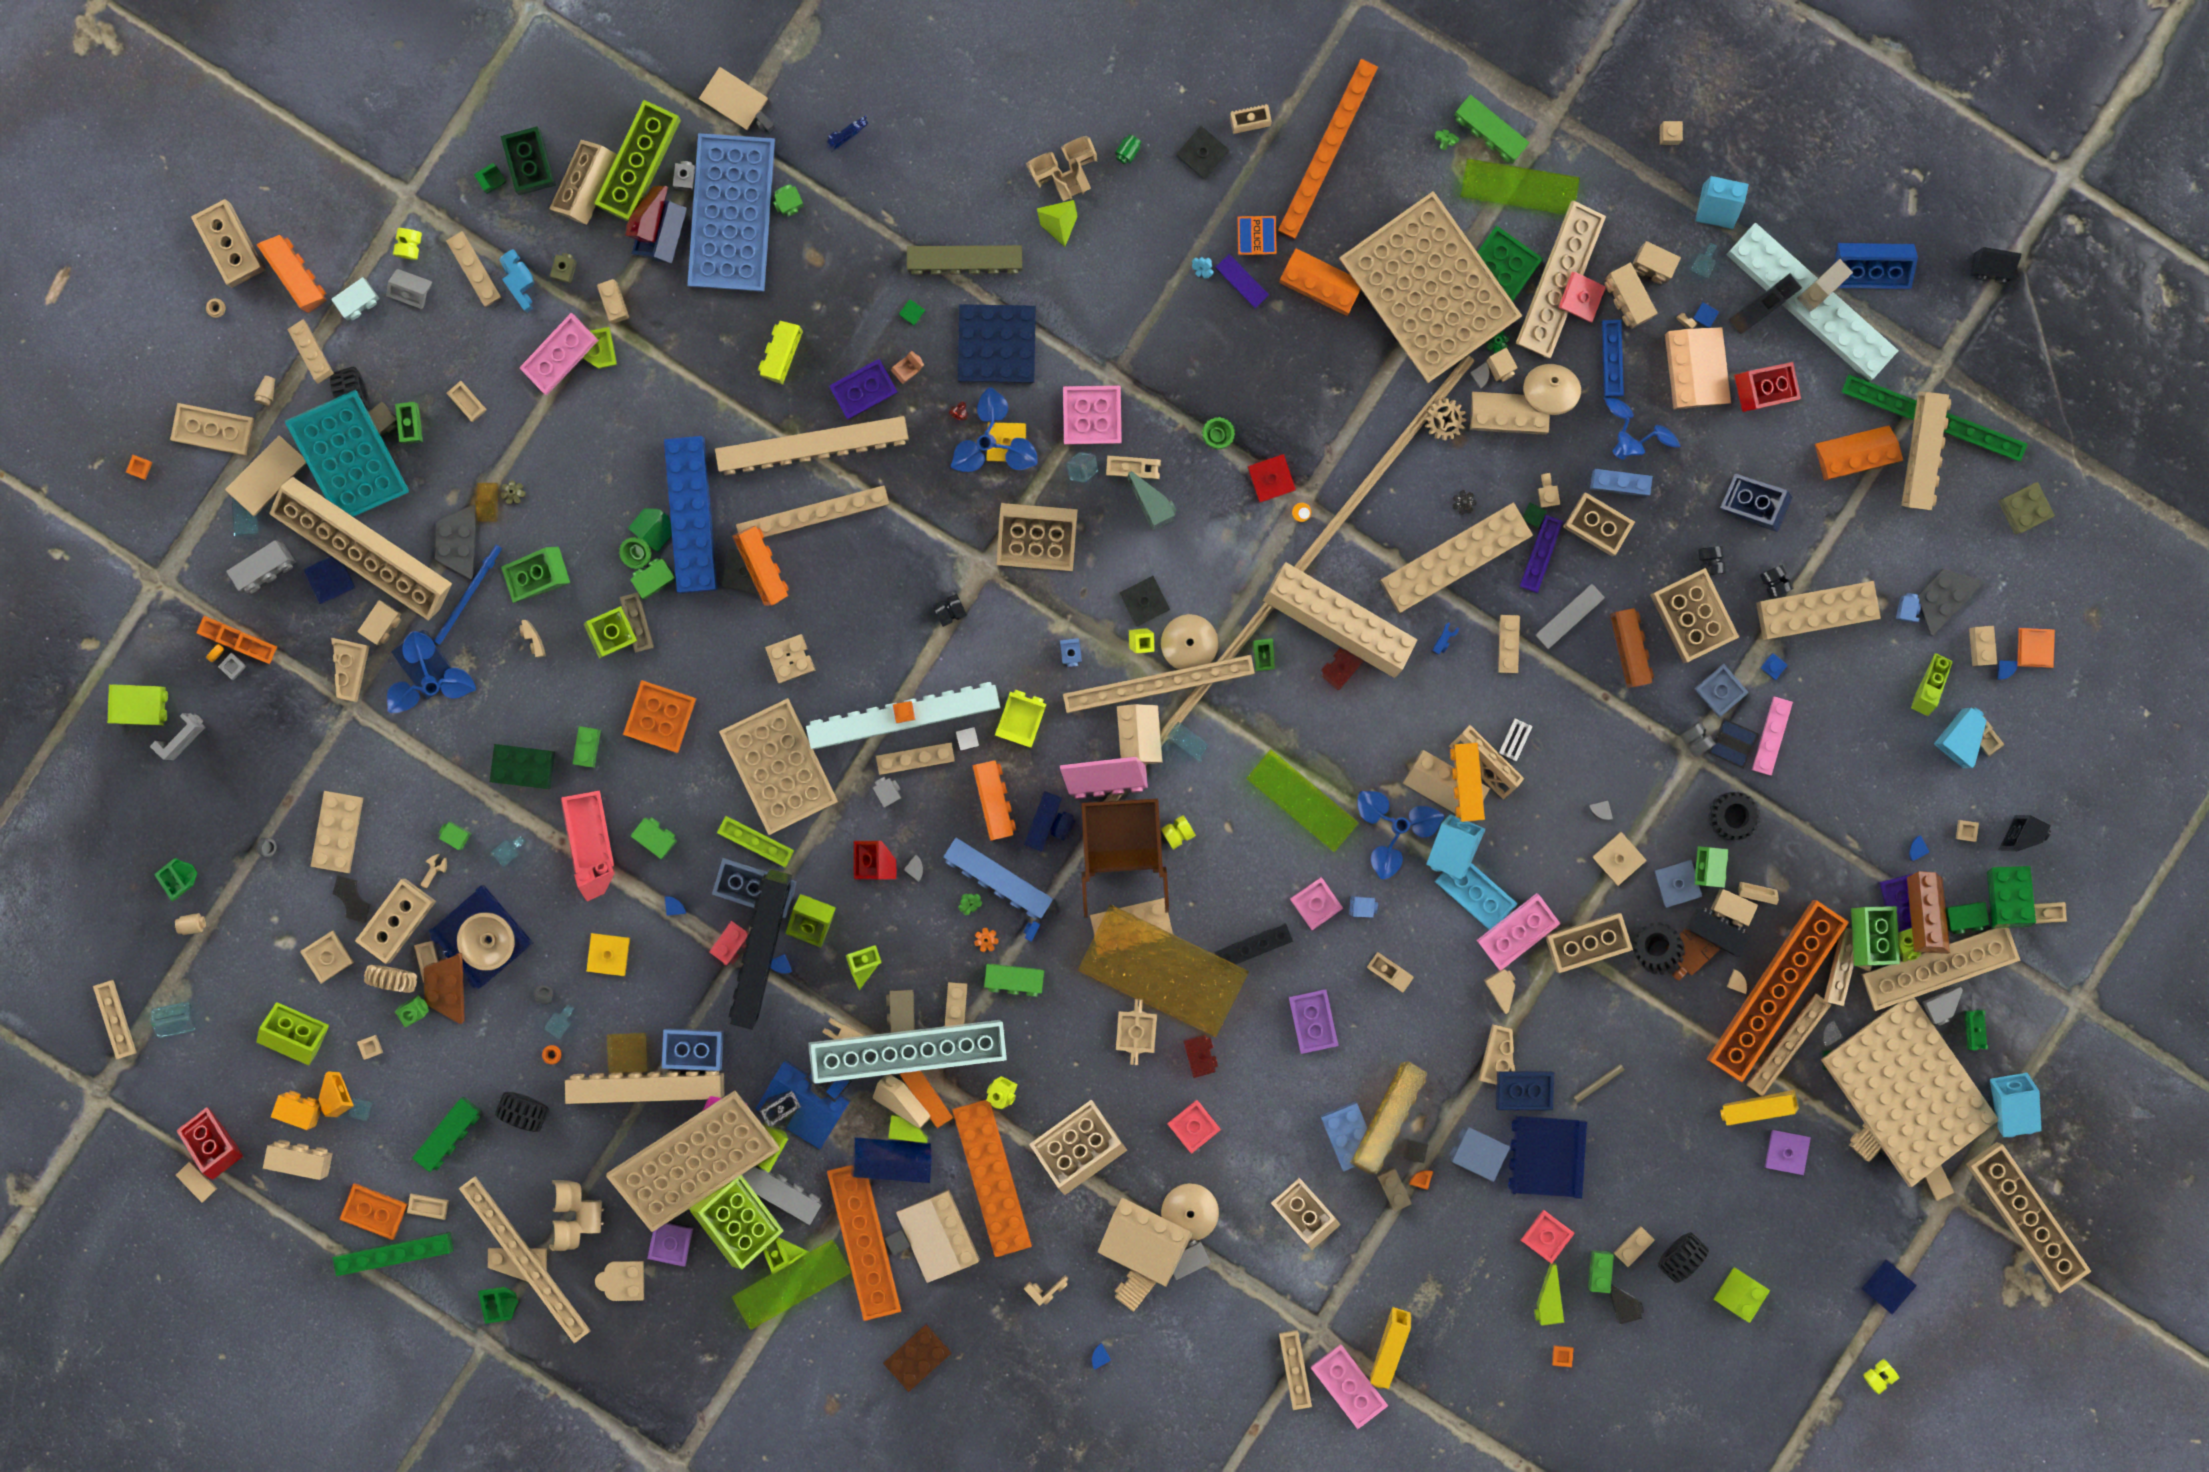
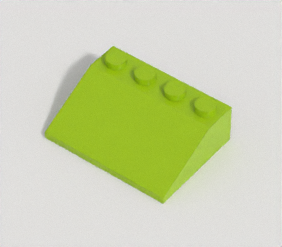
M742 1175L689 1209L732 1267L740 1270L745 1268L783 1232V1229Z

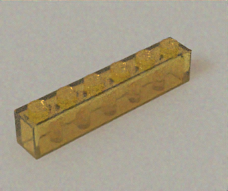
M1409 1061L1401 1062L1350 1162L1367 1174H1377L1382 1169L1383 1160L1390 1153L1393 1140L1400 1134L1401 1129L1399 1128L1402 1122L1409 1116L1408 1110L1416 1102L1417 1093L1426 1082L1427 1072Z

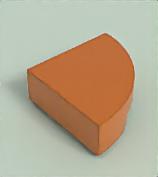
M1422 1170L1417 1172L1410 1179L1409 1185L1428 1190L1433 1171Z

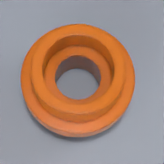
M555 1045L545 1047L542 1052V1058L547 1064L558 1063L562 1056L561 1050ZM550 1051L555 1052L554 1058L549 1057Z

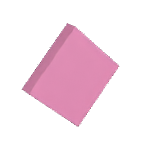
M1322 877L1290 898L1311 930H1314L1343 909Z

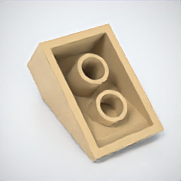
M1300 1178L1271 1202L1273 1207L1311 1250L1340 1226L1337 1219Z

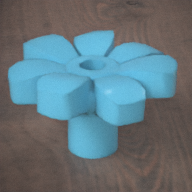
M1201 257L1200 259L1194 258L1192 260V268L1197 270L1195 274L1198 277L1202 275L1203 278L1207 279L1213 275V271L1210 269L1212 267L1210 258L1204 259Z

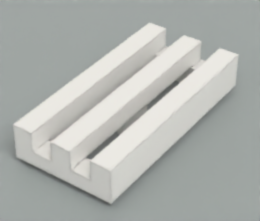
M1514 718L1499 754L1517 761L1533 726ZM1516 725H1520L1508 753L1504 752ZM1525 727L1527 729L1522 737V740L1517 748L1515 755L1513 756L1511 754L1515 748V745L1520 737L1523 728Z

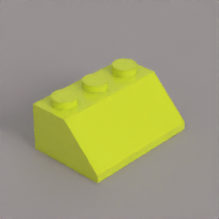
M779 321L778 325L775 324L772 331L774 336L772 343L768 342L765 353H767L766 359L761 361L758 368L761 377L783 385L803 333L800 326L784 321Z

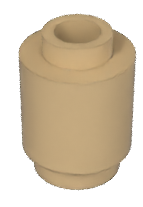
M199 913L180 916L179 919L175 920V928L178 934L200 933L206 927L205 918L201 917Z

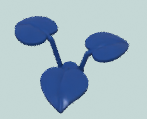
M989 387L979 399L977 412L982 421L991 420V423L985 431V435L978 438L977 444L974 441L965 440L957 445L951 468L962 472L978 470L985 462V456L980 451L989 450L993 447L1008 449L1005 459L1007 464L1015 470H1024L1036 466L1038 463L1037 452L1027 439L1014 438L1010 446L997 444L995 437L989 433L995 420L1004 419L1008 413L1006 399L995 389Z
M1603 398L1610 411L1625 420L1622 431L1618 433L1619 442L1612 450L1618 458L1624 460L1629 455H1643L1645 449L1642 443L1652 436H1657L1658 440L1665 445L1681 447L1676 436L1662 425H1655L1654 432L1640 441L1635 440L1625 432L1630 420L1629 418L1634 416L1630 407L1617 398Z
M413 631L405 638L402 652L404 658L409 663H416L420 660L425 675L421 681L422 687L415 685L410 687L407 682L403 681L394 683L387 691V710L389 713H398L414 707L420 698L416 690L431 696L435 695L439 688H441L442 693L446 697L459 698L476 691V686L466 671L456 667L447 669L444 672V679H440L438 682L435 677L428 675L423 659L432 657L435 651V644L429 636Z
M1360 791L1358 795V811L1366 822L1375 824L1380 818L1392 822L1391 828L1395 836L1389 847H1377L1373 850L1370 858L1373 869L1382 880L1393 876L1401 867L1403 861L1402 853L1397 849H1392L1400 834L1407 832L1409 827L1412 826V831L1415 835L1422 838L1429 837L1436 832L1444 819V815L1434 808L1417 806L1409 812L1408 816L1411 822L1402 817L1395 820L1383 815L1389 810V801L1385 795L1376 791Z

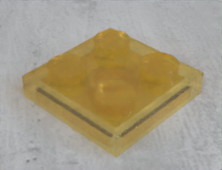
M646 1032L607 1034L608 1073L648 1071Z

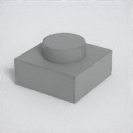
M230 653L218 667L229 678L234 680L246 668V665L236 655Z

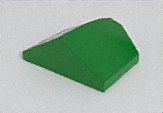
M644 508L628 528L657 552L661 550L672 536L669 516L660 509Z
M174 858L154 875L173 902L194 885L197 871L192 864Z
M506 1287L478 1291L485 1324L512 1319L518 1304L516 1292Z

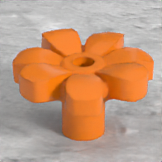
M983 928L982 933L977 932L975 934L978 940H975L974 944L975 946H981L980 951L985 952L987 948L989 951H993L995 949L993 944H998L999 939L994 938L996 935L994 930L989 932L988 928Z

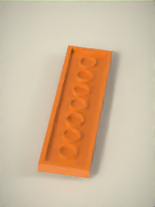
M985 1099L952 1109L994 1256L999 1257L1032 1247L991 1103Z
M865 1161L827 1170L863 1320L866 1321L901 1312Z

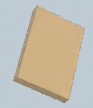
M719 67L699 97V100L748 131L756 119L755 115L762 110L768 98Z

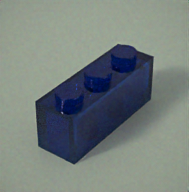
M1044 791L1024 845L1042 852L1062 797Z

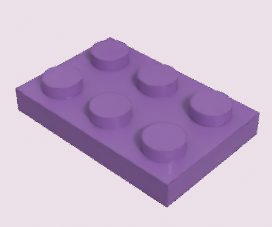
M1326 989L1288 997L1301 1054L1338 1046Z

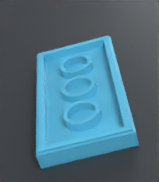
M1472 863L1463 879H1453L1443 872L1435 880L1436 884L1488 930L1506 918L1517 906V903Z

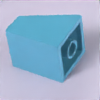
M1710 176L1703 184L1695 221L1733 229L1745 204L1749 184Z
M1976 707L1974 709H1962L1934 745L1962 768H1973L1987 721L1983 717L1984 713Z
M1450 814L1440 826L1426 865L1431 866V869L1434 871L1447 873L1453 879H1463L1480 844L1485 828L1468 821L1460 822L1459 818Z
M2022 1073L1990 1079L1994 1110L1998 1117L1997 1127L2002 1136L2015 1137L2016 1135L2033 1134L2041 1131L2040 1093L2029 1074Z

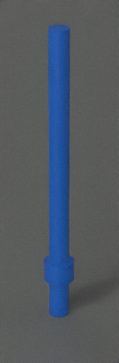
M497 544L489 556H486L482 561V567L434 639V642L440 645L488 570L492 569L496 563L495 559L502 550Z

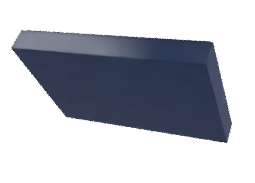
M1497 1071L1496 1110H1553V1071Z

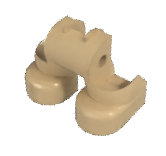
M1088 136L1072 140L1061 147L1070 167V170L1064 173L1058 168L1053 152L1042 154L1028 161L1026 165L1035 184L1040 188L1042 184L1053 180L1062 201L1072 200V196L1080 192L1084 194L1085 191L1091 189L1081 167L1087 163L1097 161V154Z
M552 1180V1184L556 1187V1205L553 1208V1212L574 1211L576 1212V1220L569 1222L552 1221L555 1233L554 1245H549V1248L552 1251L574 1250L579 1246L580 1233L601 1232V1225L604 1224L601 1221V1212L604 1211L602 1201L581 1200V1185L577 1182Z

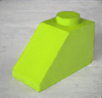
M897 1114L891 1115L889 1139L928 1142V1137L921 1128H917Z

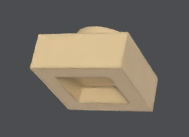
M1958 820L1956 839L1976 842L1979 823Z
M377 1035L357 1042L364 1060L383 1053Z

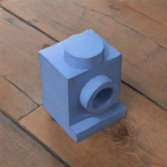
M1906 593V596L1900 597L1896 615L1897 620L1912 623L1919 622V618H1916L1921 609L1918 595Z
M1079 638L1060 640L1063 664H1067V667L1078 666V662H1082ZM1070 649L1075 651V655L1072 657L1067 654Z

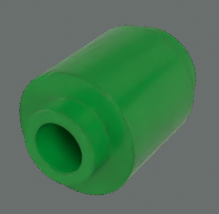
M1130 134L1124 137L1115 151L1116 159L1122 164H1126V162L1131 163L1140 150L1141 141Z

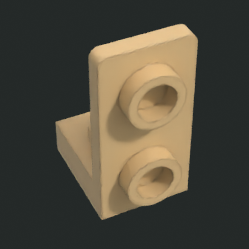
M1064 1275L1044 1295L1041 1294L1043 1290L1037 1283L1032 1284L1028 1282L1024 1286V1290L1039 1306L1042 1303L1046 1305L1053 1299L1052 1294L1056 1290L1060 1292L1067 1286L1066 1281L1068 1277Z

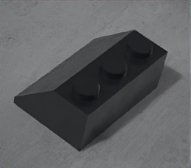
M2015 815L1999 850L2017 852L2041 844L2049 838L2051 825L2031 815Z

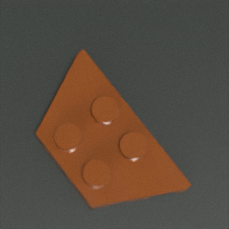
M457 953L455 956L444 958L437 963H431L423 968L425 1002L429 1007L462 1024L465 1021L462 953Z

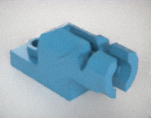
M512 249L499 259L507 275L502 280L523 310L528 313L533 309L530 305L533 301L527 293L523 294V292L534 285V278L523 262L517 264L520 257Z

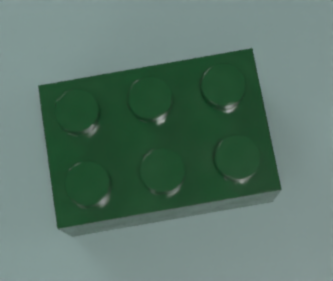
M538 126L500 136L515 192L519 196L556 186L542 132Z
M494 744L489 782L550 789L555 751Z

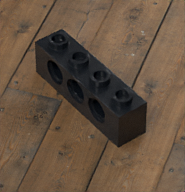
M1283 923L1216 950L1214 953L1221 970H1224L1291 943L1293 939L1287 924Z

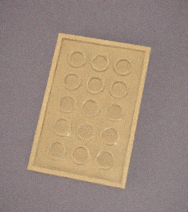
M789 698L719 731L768 835L838 802L814 750L810 747L809 739Z

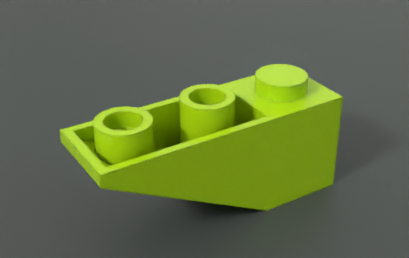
M1937 653L1934 654L1915 694L1911 709L1926 716L1933 712L1938 706L1953 661Z

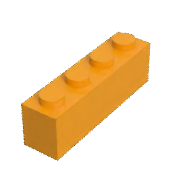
M1478 742L1455 744L1453 749H1450V758L1454 760L1455 768H1452V779H1456V787L1453 788L1454 799H1458V806L1455 807L1456 818H1459L1460 822L1485 820Z

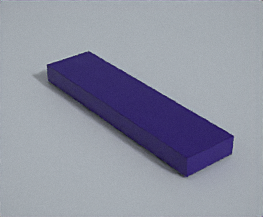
M1548 515L1544 516L1519 587L1538 593L1563 524L1562 520Z

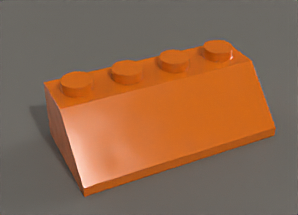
M278 235L257 244L264 257L302 310L310 313L327 301L324 296L327 293L320 284L316 285L314 282L316 277L310 269H305L303 266L305 261L299 253H294L292 250L294 245L288 237L284 238Z
M1295 248L1279 281L1280 284L1348 316L1361 290L1350 274Z
M1890 425L1815 444L1824 481L1903 461L1899 442Z
M751 526L732 535L763 604L772 606L787 597L786 591L789 590L788 586L779 577L780 569L776 563L773 564L772 552L769 546H765L762 540L764 535L761 529Z
M996 760L972 765L990 841L1014 835L1013 831H1016L1014 819L1010 820L1009 812H1012L1010 801H1006L1004 796L1007 793L1005 782L1001 783L1000 775H1003L1001 764H997Z

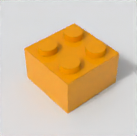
M290 1090V1092L278 1095L271 1118L309 1130L316 1127L321 1113V1105L318 1103V1099L312 1097L305 1099L300 1097V1093Z

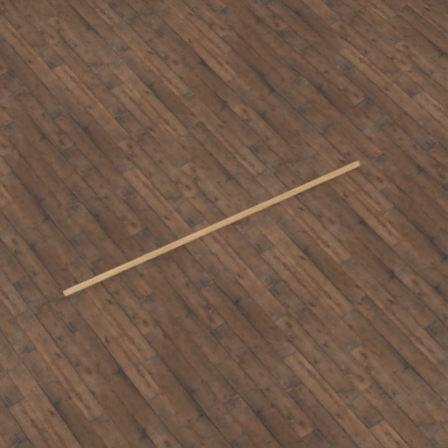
M1467 355L1457 365L1294 566L1295 568L1304 572L1426 422L1424 417H1428L1429 414L1425 411L1432 409L1430 404L1434 403L1437 405L1436 400L1438 399L1443 401L1474 363V359L1471 356ZM1265 602L1217 662L1233 659L1274 607ZM1213 683L1197 686L1160 731L1161 747ZM1111 792L1103 802L1118 801L1123 794L1113 795Z

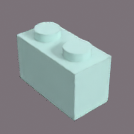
M362 277L331 300L345 319L355 320L361 315V311L374 307L377 304L376 301L380 298L368 281Z

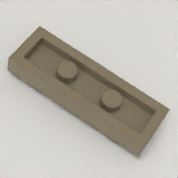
M637 592L620 597L623 611L637 639V642L632 643L635 653L654 648L640 594Z

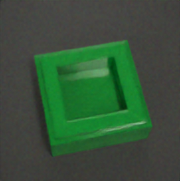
M909 299L900 311L899 316L915 326L924 314L925 309Z

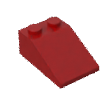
M1793 362L1734 375L1742 412L1801 399Z
M208 1107L176 1130L202 1174L212 1180L243 1157L235 1141Z

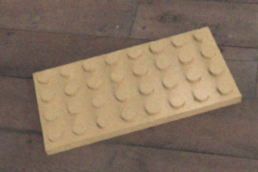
M733 1091L609 1171L606 1177L650 1231L653 1232L779 1151L780 1148L738 1093Z

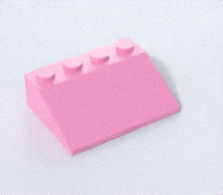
M1137 757L1060 765L1068 793L1075 797V799H1085L1086 795L1103 797L1105 793L1111 792L1113 795L1124 794V791L1131 790L1132 793L1143 792V789L1148 788L1146 765Z

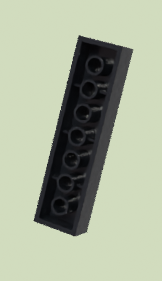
M770 869L768 874H764L763 879L760 881L758 890L761 892L756 898L754 905L757 911H755L750 922V927H753V929H751L746 939L745 945H748L743 953L741 961L744 965H742L737 977V981L740 983L735 988L733 994L734 1003L729 1011L728 1017L731 1018V1025L753 1030L759 1019L793 876L791 874Z

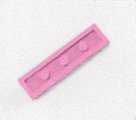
M1773 697L1752 767L1753 771L1772 775L1793 702Z

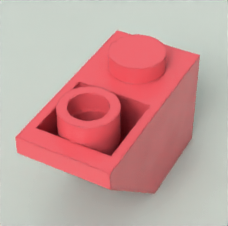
M610 859L574 874L577 886L586 901L605 894L614 876Z

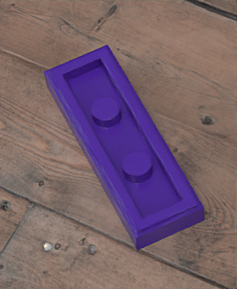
M1230 254L1215 267L1255 309L1269 296Z

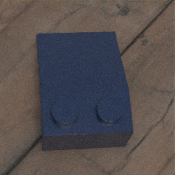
M1735 473L1720 508L1760 527L1778 532L1793 497L1788 490Z
M426 630L420 631V633L425 634L432 639V637ZM434 642V654L429 659H423L428 675L435 677L438 682L440 679H444V672L452 668V666ZM402 643L392 650L391 653L414 684L422 687L421 681L425 675L420 660L416 663H409L404 658ZM425 692L422 693L427 700L434 696L427 695Z

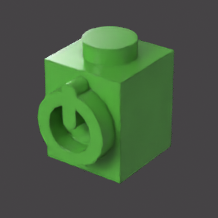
M786 185L774 192L776 201L773 203L777 212L781 211L783 216H792L798 213V209L804 207L795 186Z
M417 995L399 1005L395 1013L406 1028L422 1019L429 1010L425 1000Z

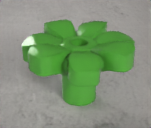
M1443 129L1435 133V139L1441 141L1439 148L1442 150H1446L1448 144L1454 146L1459 141V137L1449 133L1448 130Z
M964 894L961 897V905L958 908L964 915H969L971 911L973 913L977 910L976 907H981V897L978 894L974 896L973 894Z

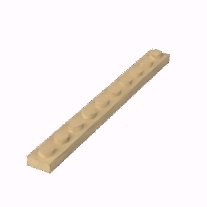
M1248 655L1065 693L1063 697L1066 712L1072 713L1254 675L1255 672L1252 657Z
M473 1177L461 1186L459 1190L573 1343L589 1333L591 1330L477 1177Z

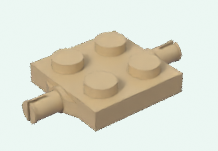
M1135 999L1133 1011H1119L1116 1050L1131 1053L1130 1065H1133L1134 1057L1135 1065H1138V1055L1143 1052L1154 1053L1157 1014L1142 1011V999H1139V1007L1138 999Z

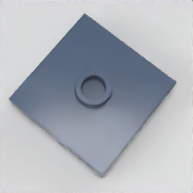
M1725 664L1718 667L1694 688L1719 718L1749 693Z
M1692 860L1654 871L1665 908L1703 897L1700 886L1694 885L1695 870Z

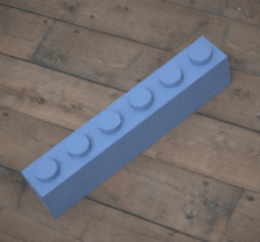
M957 837L944 855V858L947 859L945 863L953 868L957 865L963 869L961 873L970 879L972 876L979 879L978 884L986 889L989 886L995 889L994 894L1002 899L1006 896L1012 900L1010 904L1020 909L1022 906L1028 910L1026 914L1035 920L1037 917L1042 918L1053 901L1052 897Z

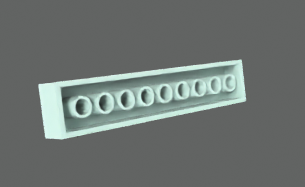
M1754 223L1726 254L1766 291L1791 272L1802 286V289L1787 299L1782 305L1868 382L1874 379L1899 351L1834 292L1814 310L1809 312L1797 297L1818 278L1757 223Z
M987 682L979 684L980 688L977 689L969 686L961 688L959 693H954L953 690L942 692L941 697L935 698L933 694L924 696L923 700L918 702L916 699L905 700L904 702L912 701L915 720L897 724L893 704L897 703L885 705L886 709L879 710V707L866 709L867 713L860 714L859 711L847 713L848 717L842 718L840 715L829 717L827 722H823L821 719L810 721V725L806 726L811 749H818L1000 709L996 685Z
M1000 1020L808 1043L812 1081L814 1083L1007 1060L1003 1022Z

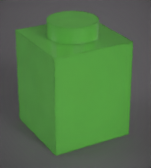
M448 822V824L444 823L441 827L439 839L457 850H462L472 833L453 822Z

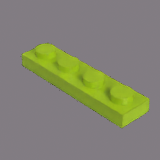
M725 816L717 832L785 868L795 851L728 816Z

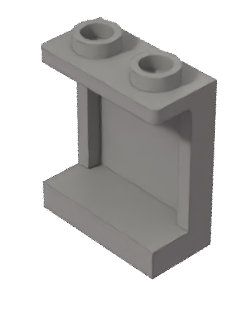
M182 713L180 717L187 725L169 744L164 741H154L150 747L163 760H175L205 729V726L202 724L203 720L197 714Z

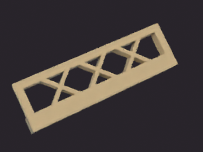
M1471 725L1449 745L1453 749V745L1457 744L1460 740L1464 744L1478 742L1481 778L1503 800L1524 780ZM1485 769H1490L1494 773V777H1489ZM1499 782L1505 783L1509 789L1504 792L1499 787Z

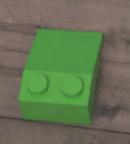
M545 547L501 567L513 603L558 589L570 583L559 547Z

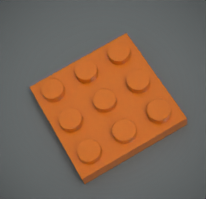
M641 680L623 735L679 753L697 698Z

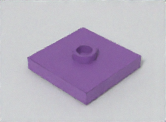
M1772 1130L1765 1168L1804 1175L1811 1137Z
M666 1223L653 1231L647 1259L685 1267L693 1228Z

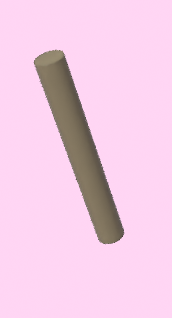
M1619 1064L1573 1098L1579 1103L1625 1069Z

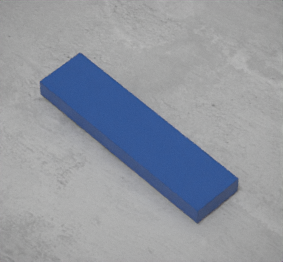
M1602 320L1604 397H1623L1622 320Z

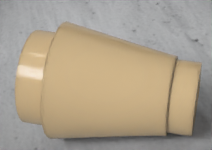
M264 376L254 395L255 402L266 406L273 402L276 379Z

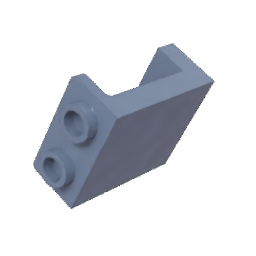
M1466 1126L1465 1129L1462 1128L1458 1135L1460 1140L1457 1146L1454 1145L1450 1151V1160L1494 1182L1510 1146L1469 1126Z

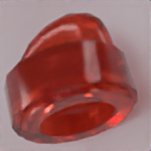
M961 401L956 407H951L949 415L958 420H967L969 413L965 411L966 403Z

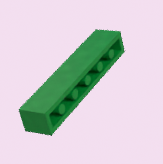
M445 1232L337 1254L332 1258L336 1276L449 1254L454 1251L451 1232Z

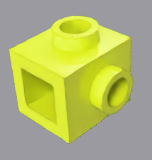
M1000 1076L988 1087L986 1101L998 1109L1012 1105L1016 1097L1014 1093L1018 1084Z

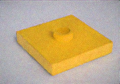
M994 423L989 433L995 437L997 444L1010 446L1014 438L1026 439V424ZM993 447L987 450V461L1006 462L1005 455L1008 449Z
M591 933L586 972L625 976L630 938Z

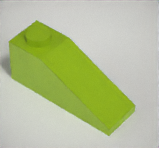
M1550 1263L1536 1303L1537 1309H1534L1535 1320L1539 1321L1541 1326L1564 1323L1557 1265L1555 1263Z

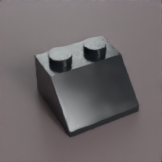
M1983 247L1974 253L1970 276H1976L1977 280L1987 281V279H1994L1995 283L2006 284V282L2014 278L2022 253Z

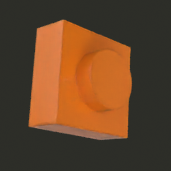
M132 455L126 473L146 480L152 462Z
M912 701L893 704L896 724L915 720Z
M1554 1345L1552 1365L1572 1367L1574 1348Z

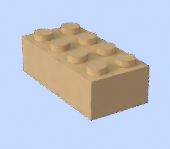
M1614 913L1545 936L1556 972L1558 973L1633 950L1621 913Z

